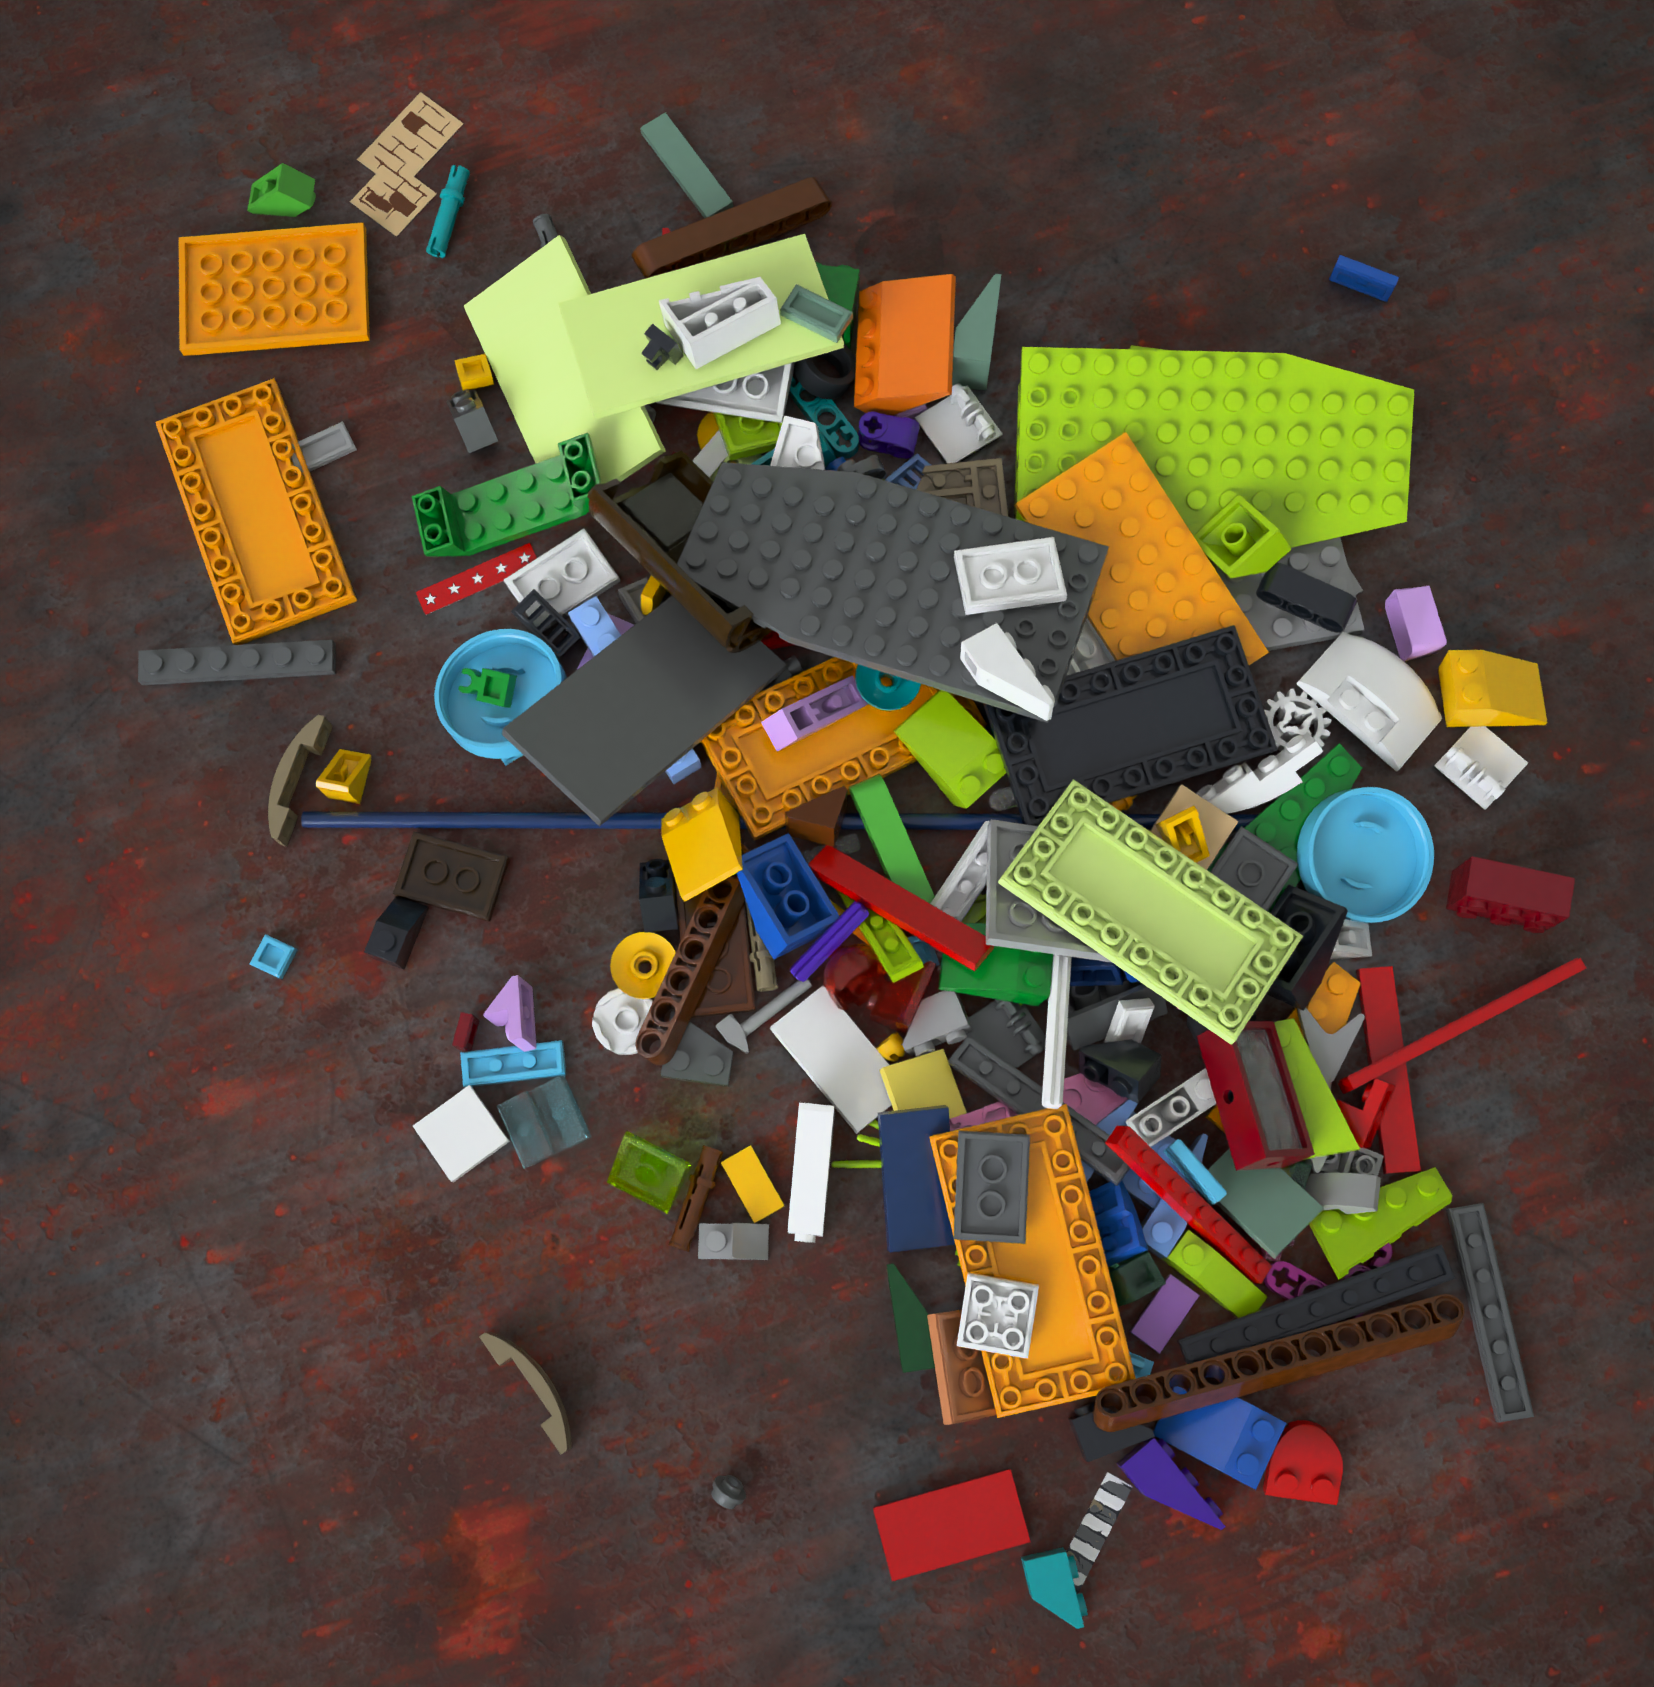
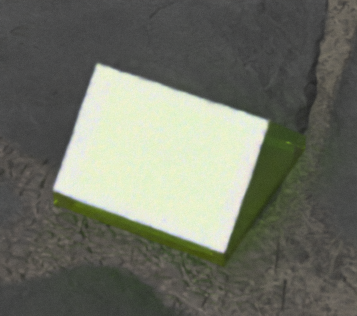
M626 1131L607 1183L668 1214L692 1165L678 1156Z

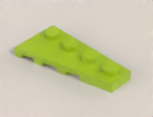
M1294 1018L1274 1022L1315 1155L1306 1159L1359 1150L1360 1148Z
M1434 1167L1380 1187L1378 1209L1375 1212L1346 1214L1340 1209L1322 1210L1309 1226L1339 1280L1347 1275L1352 1267L1360 1262L1363 1264L1373 1257L1374 1252L1387 1243L1392 1244L1401 1237L1403 1232L1412 1226H1418L1452 1202V1194L1438 1170Z

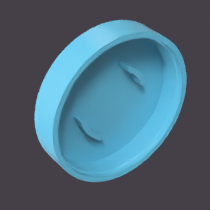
M516 629L492 630L469 639L447 659L438 675L435 686V708L444 728L465 750L485 758H510L522 753L502 735L503 728L563 682L567 676L552 649L537 636ZM482 668L517 675L511 708L477 701V693L468 694L460 692L458 690L459 686L468 687L471 684V677L463 674L462 669H476L482 673Z
M1378 787L1343 790L1321 801L1305 820L1297 845L1298 870L1302 883L1308 893L1346 907L1348 912L1345 919L1363 923L1388 921L1411 909L1425 892L1434 865L1432 836L1421 813L1403 796L1388 789Z

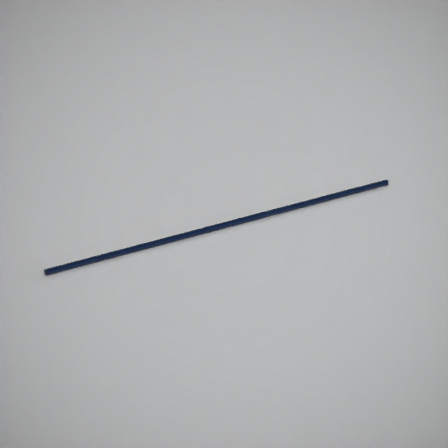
M303 811L301 822L303 828L661 829V819L668 812H616L600 827L585 812ZM738 813L740 829H748L740 813ZM846 813L840 830L866 829L859 813ZM899 813L906 830H980L984 822L991 819L1023 824L1020 814ZM1161 814L1125 815L1147 830H1151ZM1228 814L1239 821L1233 831H1237L1241 826L1244 828L1259 814Z

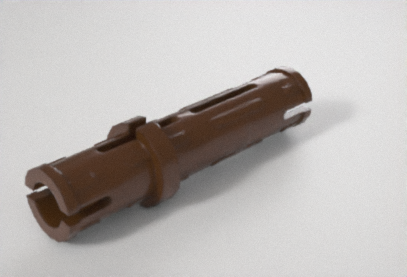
M705 1145L702 1146L694 1174L689 1176L688 1181H691L668 1245L690 1252L693 1237L701 1219L710 1189H714L716 1185L713 1181L724 1152Z

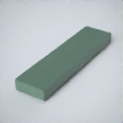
M666 112L640 127L642 136L704 219L733 208V201Z

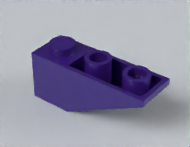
M1154 1438L1142 1441L1117 1463L1141 1494L1220 1530L1226 1527L1219 1519L1223 1515L1220 1508L1209 1496L1204 1500L1195 1488L1199 1485L1198 1481L1186 1467L1180 1471L1171 1460L1176 1456L1162 1438L1158 1441Z

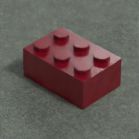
M1472 856L1452 870L1446 909L1456 911V915L1462 918L1475 919L1477 916L1489 918V922L1495 925L1510 926L1513 923L1522 925L1523 930L1528 932L1544 933V931L1555 927L1570 917L1575 878Z

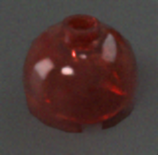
M863 943L838 947L830 955L823 973V982L829 997L837 1008L842 1010H849L846 1004L853 1002L857 1006L865 1004L875 997L887 984V981L884 979L887 972L872 948Z

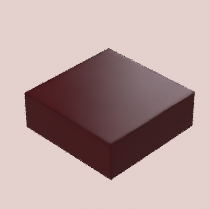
M461 1012L452 1046L459 1050L472 1051L480 1022L478 1018L472 1014Z

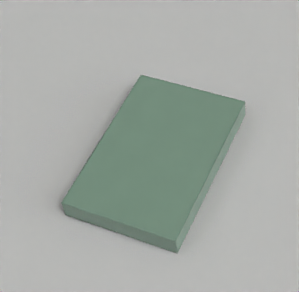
M1230 1148L1208 1169L1227 1191V1194L1216 1204L1274 1259L1324 1209L1281 1168L1236 1171Z

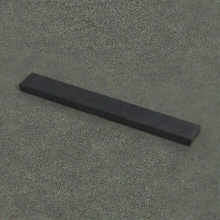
M1442 1244L1436 1245L1177 1340L1187 1365L1318 1329L1456 1278Z

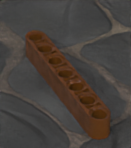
M815 177L806 178L644 242L633 251L632 259L645 279L731 255L818 220L830 211L832 202Z
M741 843L743 855L749 852V849ZM737 873L703 892L637 1035L635 1042L637 1052L654 1065H664L673 1058L743 905L745 896ZM732 887L731 893L727 897L720 898L723 889ZM713 917H718L716 925L706 929L707 922ZM704 947L701 957L692 960L694 951ZM689 978L690 981L687 988L678 991L679 983L683 979ZM675 1009L674 1017L670 1021L664 1022V1016L667 1011ZM656 1040H661L658 1051L650 1054L652 1043Z

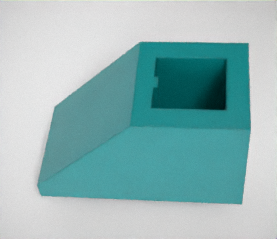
M1062 1547L1021 1557L1029 1594L1032 1599L1076 1629L1083 1628L1082 1616H1087L1088 1613L1083 1593L1076 1594L1073 1579L1079 1578L1074 1555L1067 1556L1066 1550Z

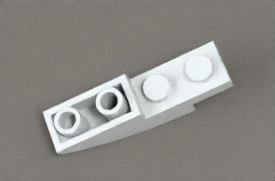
M1308 732L1303 736L1298 735L1292 738L1286 744V748L1280 753L1263 759L1255 771H1252L1246 762L1241 765L1232 766L1223 774L1221 780L1214 785H1207L1201 788L1196 794L1226 814L1255 807L1286 793L1303 781L1295 771L1321 754L1323 750Z

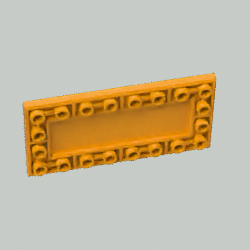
M275 378L155 422L234 645H243L357 601ZM294 452L302 466L303 472L294 466L291 461Z
M833 657L759 692L705 737L701 743L755 841L785 826V812L842 786L846 787L849 795V786L877 774L884 778L916 762V758L895 734L894 730L938 692L939 689L921 684L914 700L898 710L886 711L868 704L777 752L761 723L782 708L852 675L855 679L858 664ZM881 678V683L884 686L892 685L890 678ZM950 693L984 728L986 727L987 723L972 699Z
M1067 1103L1062 1104L1059 1109L1045 1108L929 1136L954 1236L959 1130L1030 1134L1025 1244L954 1239L965 1286L968 1272L1039 1285L1028 1359L981 1350L997 1418L1096 1396L1101 1389L1107 1386L1136 1379Z

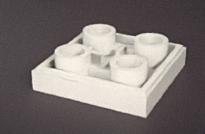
M470 1085L413 1125L451 1182L458 1180L510 1142Z
M968 1272L957 1346L1028 1359L1039 1285Z

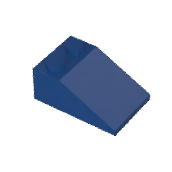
M789 833L742 855L743 869L737 872V876L755 929L773 960L820 937L840 917Z
M1176 1386L1172 1388V1391L1177 1394L1187 1393L1182 1387ZM1234 1398L1159 1419L1156 1422L1153 1433L1155 1437L1162 1438L1166 1443L1256 1490L1286 1422L1240 1398Z

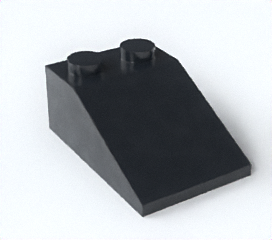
M1291 885L1287 886L1270 914L1303 935V937L1266 993L1267 995L1304 1011L1322 983L1348 912L1346 907Z

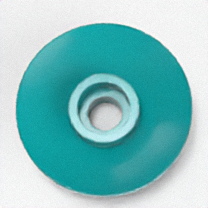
M859 664L856 669L855 681L860 695L868 704L877 709L892 711L907 706L914 700L921 686L920 683ZM881 678H890L892 685L884 686L881 683Z

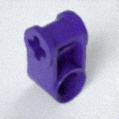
M878 412L865 413L859 421V445L868 451L890 454L903 459L912 458L915 453L920 424L908 417H896ZM870 429H874L875 433H869Z

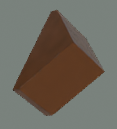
M842 786L785 812L786 832L792 837L835 847L848 809V790L846 787Z

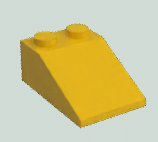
M1448 650L1438 667L1446 727L1532 726L1547 724L1537 663L1485 650Z
M718 787L709 792L698 794L692 802L681 808L670 810L661 819L662 840L680 896L684 901L693 898L743 869L739 814Z

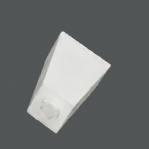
M799 1102L788 1233L795 1234L794 1241L815 1243L816 1236L823 1237L835 1108L831 1105Z

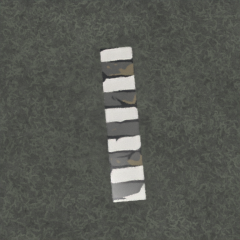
M1108 1472L1067 1550V1556L1074 1555L1079 1578L1073 1579L1076 1594L1079 1593L1132 1489L1131 1485Z

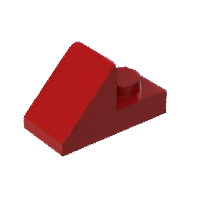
M1375 1078L1374 1083H1369L1364 1090L1362 1102L1365 1105L1363 1109L1337 1099L1338 1106L1360 1148L1370 1149L1396 1085Z

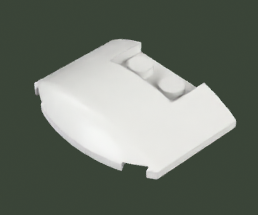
M1342 632L1296 683L1396 772L1442 720L1431 692L1408 664L1385 647L1366 638L1350 635L1349 633Z

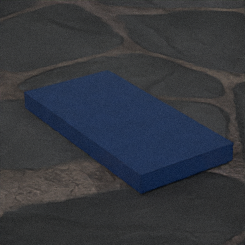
M946 1105L878 1112L887 1250L891 1253L955 1245L929 1136L950 1131L949 1108Z

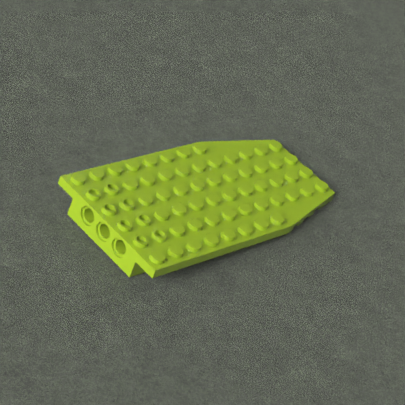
M1022 347L1021 377L1018 384L1014 505L1126 432L1193 536L1239 494L1281 531L1291 548L1407 522L1414 389L1287 353ZM1014 506V514H1016L1015 519L1024 521L1022 516Z

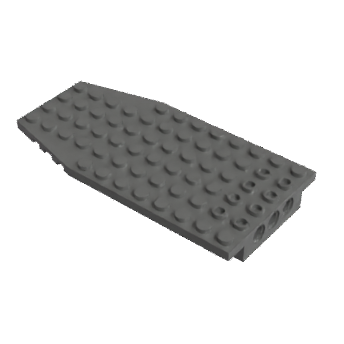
M722 462L677 565L708 596H715L724 601L726 606L734 611L745 605L754 614L752 617L754 623L764 629L768 627L777 632L779 637L788 643L1048 723L1049 720L1046 721L978 685L960 659L961 643L997 623L1004 633L1008 632L1013 637L1020 656L1023 659L1027 658L1035 669V677L1040 684L1049 687L1055 699L1054 706H1056L1095 596L1097 582L1109 546L857 472ZM1054 537L1067 592L1066 601L965 615L954 560L955 550Z

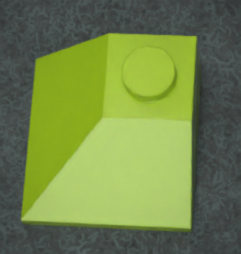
M1240 494L1194 535L1205 555L1230 578L1267 572L1291 550L1281 531Z

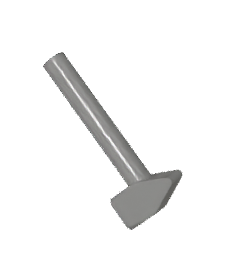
M808 979L804 982L796 981L743 1023L739 1024L734 1016L730 1014L716 1024L715 1027L728 1044L748 1054L749 1048L746 1037L806 992L812 985Z

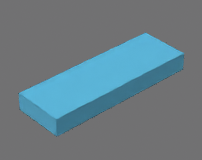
M562 1040L536 1043L537 1049L526 1052L517 1046L461 1052L463 1087L566 1075L564 1043Z

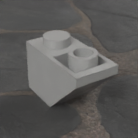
M944 990L921 1000L902 1043L904 1050L910 1056L916 1055L918 1057L934 1052V1046L946 1041L948 1044L960 1042L967 1037L966 1033L973 1031L959 993Z

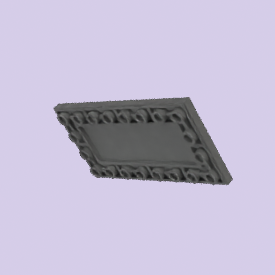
M671 596L505 726L502 730V735L600 827L784 672L787 665L761 641L741 652L730 653Z

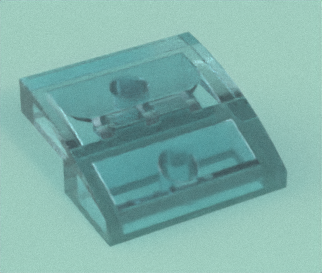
M565 1075L557 1076L531 1091H524L497 1105L523 1168L535 1165L591 1138V1134Z

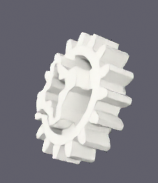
M1293 688L1287 692L1286 697L1279 691L1274 696V701L1268 699L1264 704L1268 723L1277 749L1280 751L1286 748V744L1292 738L1298 735L1303 736L1307 732L1311 735L1309 727L1313 723L1315 726L1313 738L1321 748L1325 745L1322 740H1326L1330 736L1331 732L1324 729L1331 724V719L1323 718L1327 710L1323 707L1318 708L1316 706L1318 702L1314 699L1311 701L1307 699L1305 691L1300 696H1296ZM1277 711L1279 723L1273 726L1274 714ZM1289 722H1290L1291 724H1296V723H1297V724H1300V723H1302L1299 728H1298L1297 726H1292V727H1291V726H1288V727H1286Z

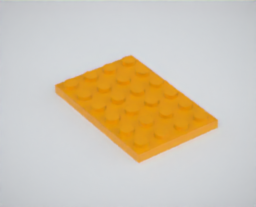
M364 223L179 237V343L183 356L370 341L367 238Z

